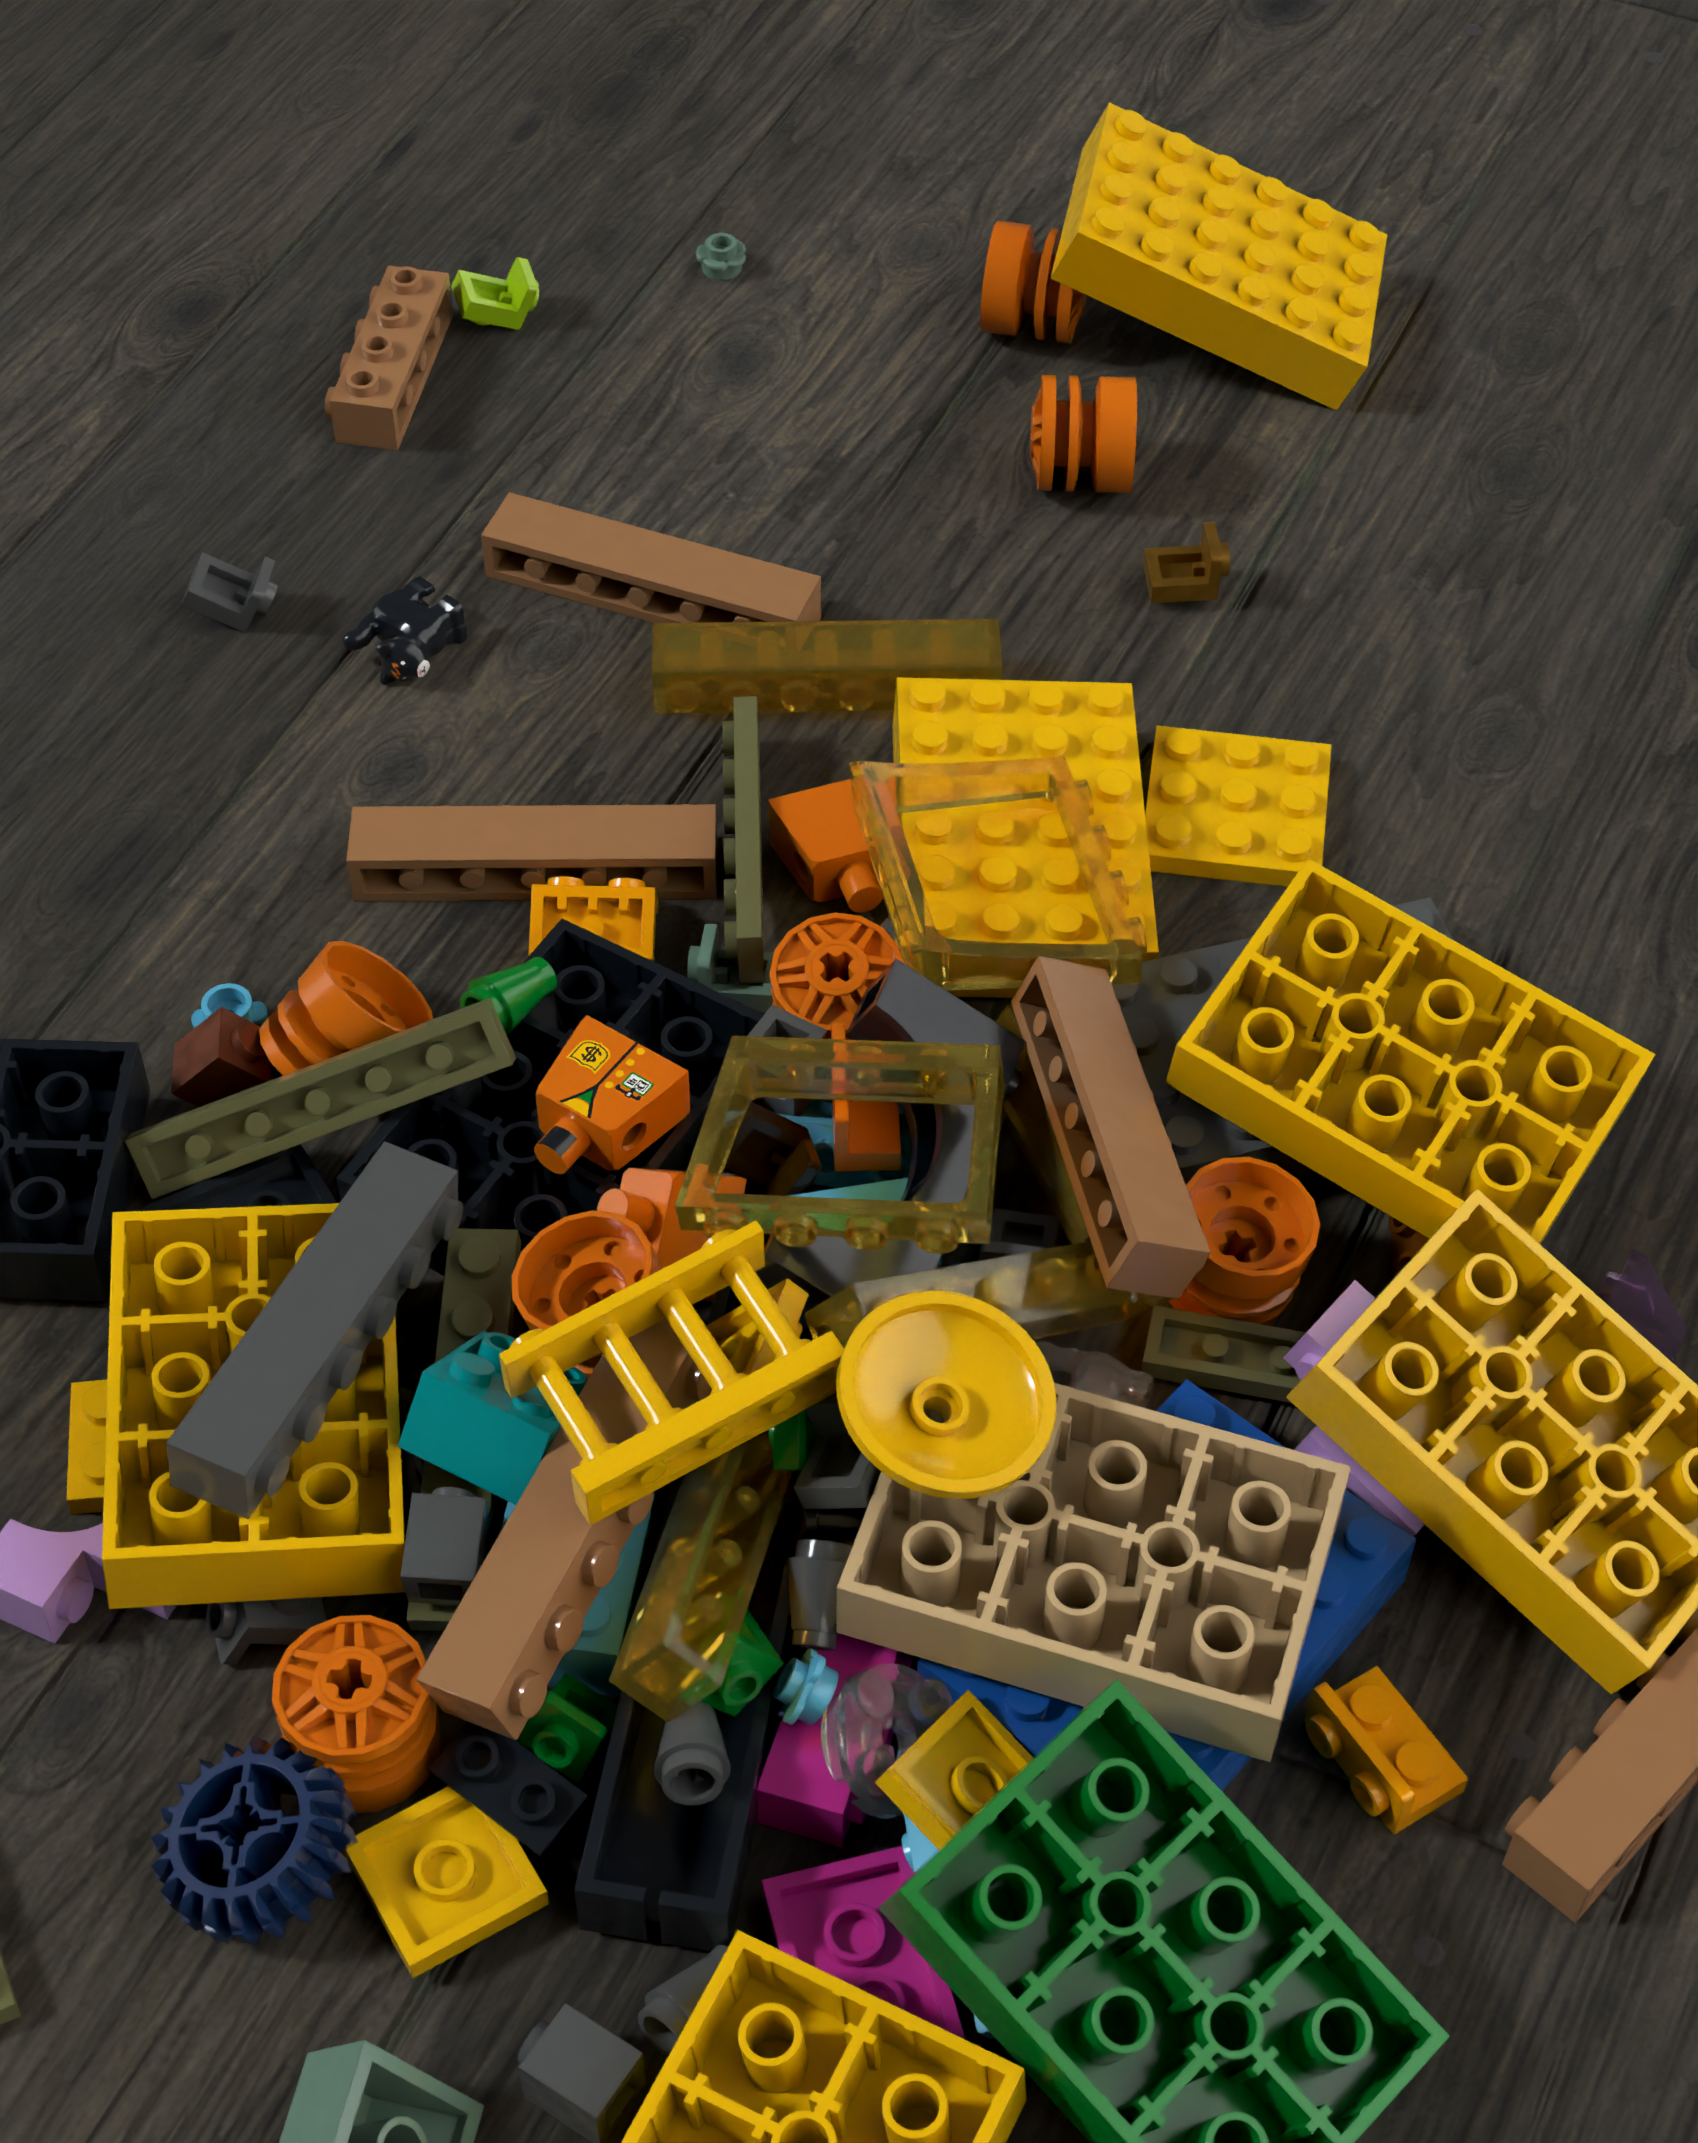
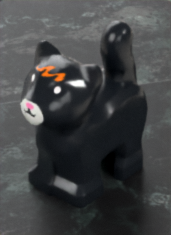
M421 576L412 579L402 589L389 593L375 603L373 611L363 618L357 628L347 632L343 637V644L350 651L366 647L376 636L382 641L376 650L381 656L382 671L380 682L383 685L396 680L409 681L423 677L430 667L429 658L441 652L447 644L452 642L461 644L467 640V624L464 620L461 603L449 595H445L436 605L431 607L423 600V597L435 592V587Z

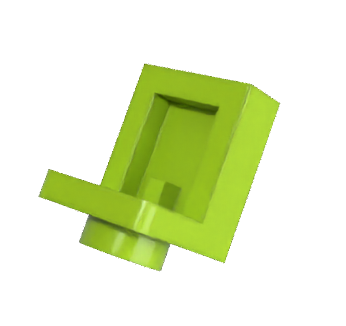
M516 257L506 280L458 269L451 285L462 318L482 326L492 324L520 330L528 311H532L536 307L539 298V284L535 280L528 259Z

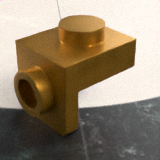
M1203 522L1200 545L1145 548L1143 566L1151 603L1218 600L1221 576H1229L1230 550L1227 542H1219L1215 522Z

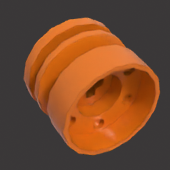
M997 220L990 238L983 278L980 311L982 332L1017 337L1025 314L1034 315V333L1037 340L1045 341L1051 318H1056V341L1058 343L1071 344L1076 325L1084 313L1087 295L1051 279L1061 238V230L1059 228H1051L1043 251L1034 250V233L1031 225Z
M1056 375L1041 376L1040 390L1034 405H1032L1030 461L1032 462L1037 479V491H1051L1054 467H1064V492L1074 491L1079 468H1090L1094 493H1131L1137 432L1136 377L1100 376L1095 388L1093 401H1082L1078 376H1069L1067 401L1056 400Z
M837 912L810 917L789 930L774 950L769 973L773 999L772 1005L828 1031V1079H831V1023H845L846 1035L865 990L895 959L903 962L899 946L883 927L862 916ZM845 1036L846 1055H868L861 1047Z
M345 941L328 942L298 979V990L289 991L277 1006L278 1009H275L260 1027V1044L269 1061L284 1076L433 1020V1015L422 993L401 971L387 960L359 945Z
M1252 1157L1222 1158L1200 1168L1186 1184L1211 1253L1207 1257L1203 1268L1195 1274L1180 1298H1166L1174 1309L1271 1326L1277 1322L1289 1307L1293 1294L1299 1285L1301 1274L1305 1271L1315 1250L1320 1229V1220L1315 1201L1299 1179L1276 1164Z
M591 1210L565 1216L544 1228L521 1251L511 1275L512 1299L530 1330H546L663 1269L652 1245L638 1224L619 1213ZM602 1352L574 1366L585 1374L587 1381L600 1360Z
M371 1615L338 1616L310 1627L287 1647L273 1675L272 1704L282 1738L290 1743L294 1754L301 1750L305 1755L316 1758L317 1760L313 1764L314 1768L325 1766L327 1769L332 1768L342 1778L344 1787L347 1789L344 1794L352 1801L356 1813L378 1812L405 1801L427 1781L431 1773L428 1767L440 1754L441 1726L435 1701L416 1680L426 1663L420 1645L398 1624Z

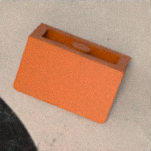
M831 1023V1093L835 1171L901 1170V1138L897 1093L887 1076L869 1055H846L845 1023Z

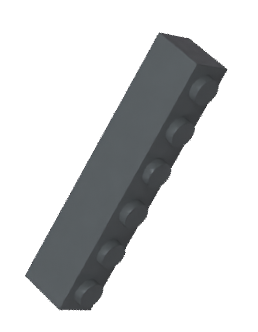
M385 1141L166 1442L172 1487L246 1519L250 1518L265 1495L272 1497L278 1492L287 1476L290 1458L302 1441L309 1443L318 1434L323 1424L329 1401L338 1388L346 1390L352 1384L361 1365L362 1353L373 1337L381 1339L387 1333L394 1320L398 1301L408 1287L415 1289L420 1285L428 1270L431 1253L440 1240L448 1241L455 1234L464 1210L463 1202L458 1201V1170Z

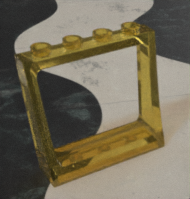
M1065 757L957 763H886L868 761L849 763L853 807L904 963L946 991L1020 988L1038 956L1106 969L1111 984L1142 983L1141 954L1147 953V941L1143 924L1138 916L1126 918L1123 907L1129 905V896L1124 875L1120 869L1109 872L1105 861L1111 860V848L1107 831L1103 824L1091 826L1088 816L1094 814V806L1089 784L1086 779L1074 781ZM1033 798H1048L1052 800L1057 806L1108 944L998 943L955 940L939 934L935 928L898 814Z
M732 1036L675 1204L680 1229L704 1231V1234L710 1238L723 1230H738L757 1220L764 1234H774V1237L779 1242L791 1247L809 1246L815 1242L816 1236L844 1237L849 1245L861 1250L880 1249L885 1246L887 1239L913 1240L921 1249L936 1254L952 1252L957 1248L958 1243L990 1244L998 1142L1005 1089L1001 1045ZM760 1097L975 1106L968 1190L966 1197L957 1203L715 1192L747 1108L751 1101Z

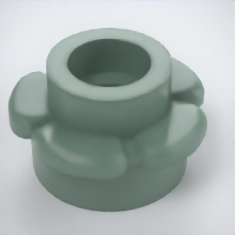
M716 233L706 239L705 245L698 246L696 258L701 262L702 271L707 277L714 280H729L741 273L742 264L746 260V255L744 254L746 247L741 241L735 239L730 234Z

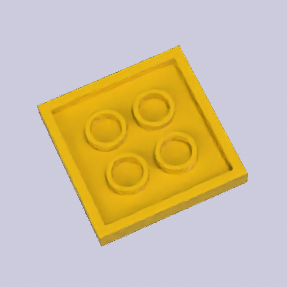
M1156 725L1145 812L1151 872L1288 887L1308 858L1322 866L1332 744Z

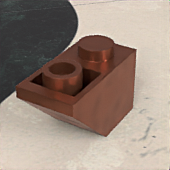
M220 1007L174 1044L171 1094L197 1107H202L279 1078L282 1074L269 1061L260 1044V1026Z

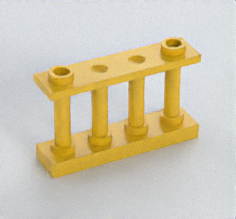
M757 1220L738 1230L727 1229L718 1232L710 1237L700 1250L546 1330L533 1329L522 1334L510 1345L509 1349L499 1353L504 1387L510 1398L513 1399L537 1386L581 1456L582 1460L579 1466L571 1469L575 1503L589 1526L815 1405L830 1395L837 1393V1371L844 1348L832 1330L812 1341L799 1338L755 1273V1271L765 1267L764 1231ZM727 1286H730L776 1355L773 1362L749 1375L745 1373L737 1374L692 1306L694 1303ZM664 1319L668 1321L712 1389L710 1396L685 1409L673 1408L628 1339ZM601 1352L648 1424L644 1431L620 1444L607 1443L563 1373Z

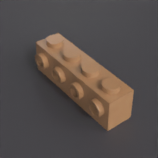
M388 265L380 285L373 286L370 293L368 313L365 319L358 320L355 329V343L350 353L345 352L343 354L338 382L335 387H329L325 398V416L333 422L336 443L398 451L453 317L449 273L420 270L408 266L397 267Z

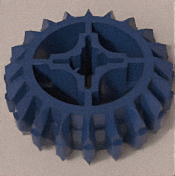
M253 1736L245 1753L238 1746L226 1743L222 1762L214 1765L211 1761L199 1759L201 1776L193 1784L176 1781L182 1799L176 1806L160 1808L163 1820L170 1828L151 1837L156 1851L162 1855L151 1867L156 1872V1878L164 1884L160 1892L164 1895L166 1903L181 1914V1920L195 1931L201 1930L203 1933L206 1932L216 1941H223L228 1944L236 1937L242 1943L256 1946L264 1930L272 1937L277 1936L284 1939L287 1921L292 1916H295L299 1921L312 1923L308 1905L317 1896L321 1899L335 1900L332 1888L327 1882L333 1874L350 1872L347 1864L348 1860L340 1852L358 1843L354 1835V1829L348 1824L357 1813L354 1810L352 1801L344 1794L347 1790L344 1787V1781L332 1768L327 1769L325 1766L314 1768L313 1764L316 1762V1758L305 1755L301 1750L294 1754L290 1743L282 1737L272 1746L267 1740ZM281 1794L298 1796L300 1809L298 1816H287L285 1814L286 1812L280 1807ZM211 1864H223V1869L229 1874L227 1888L213 1886Z

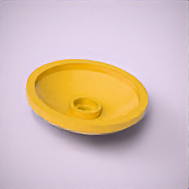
M920 1291L891 1299L864 1317L850 1336L840 1358L836 1379L839 1410L849 1435L863 1455L877 1469L899 1484L914 1491L949 1499H969L998 1492L1021 1479L1034 1466L1052 1435L1057 1409L1056 1390L1051 1371L1042 1352L1029 1334L1016 1321L994 1306L979 1299L947 1291ZM931 1409L938 1412L943 1417L944 1422L938 1423L931 1420L925 1415L924 1410Z

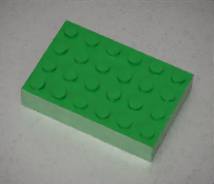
M1118 1679L1092 1699L878 1907L1018 2064L1025 2068L1027 2074L1090 2143H1355L1450 2037Z

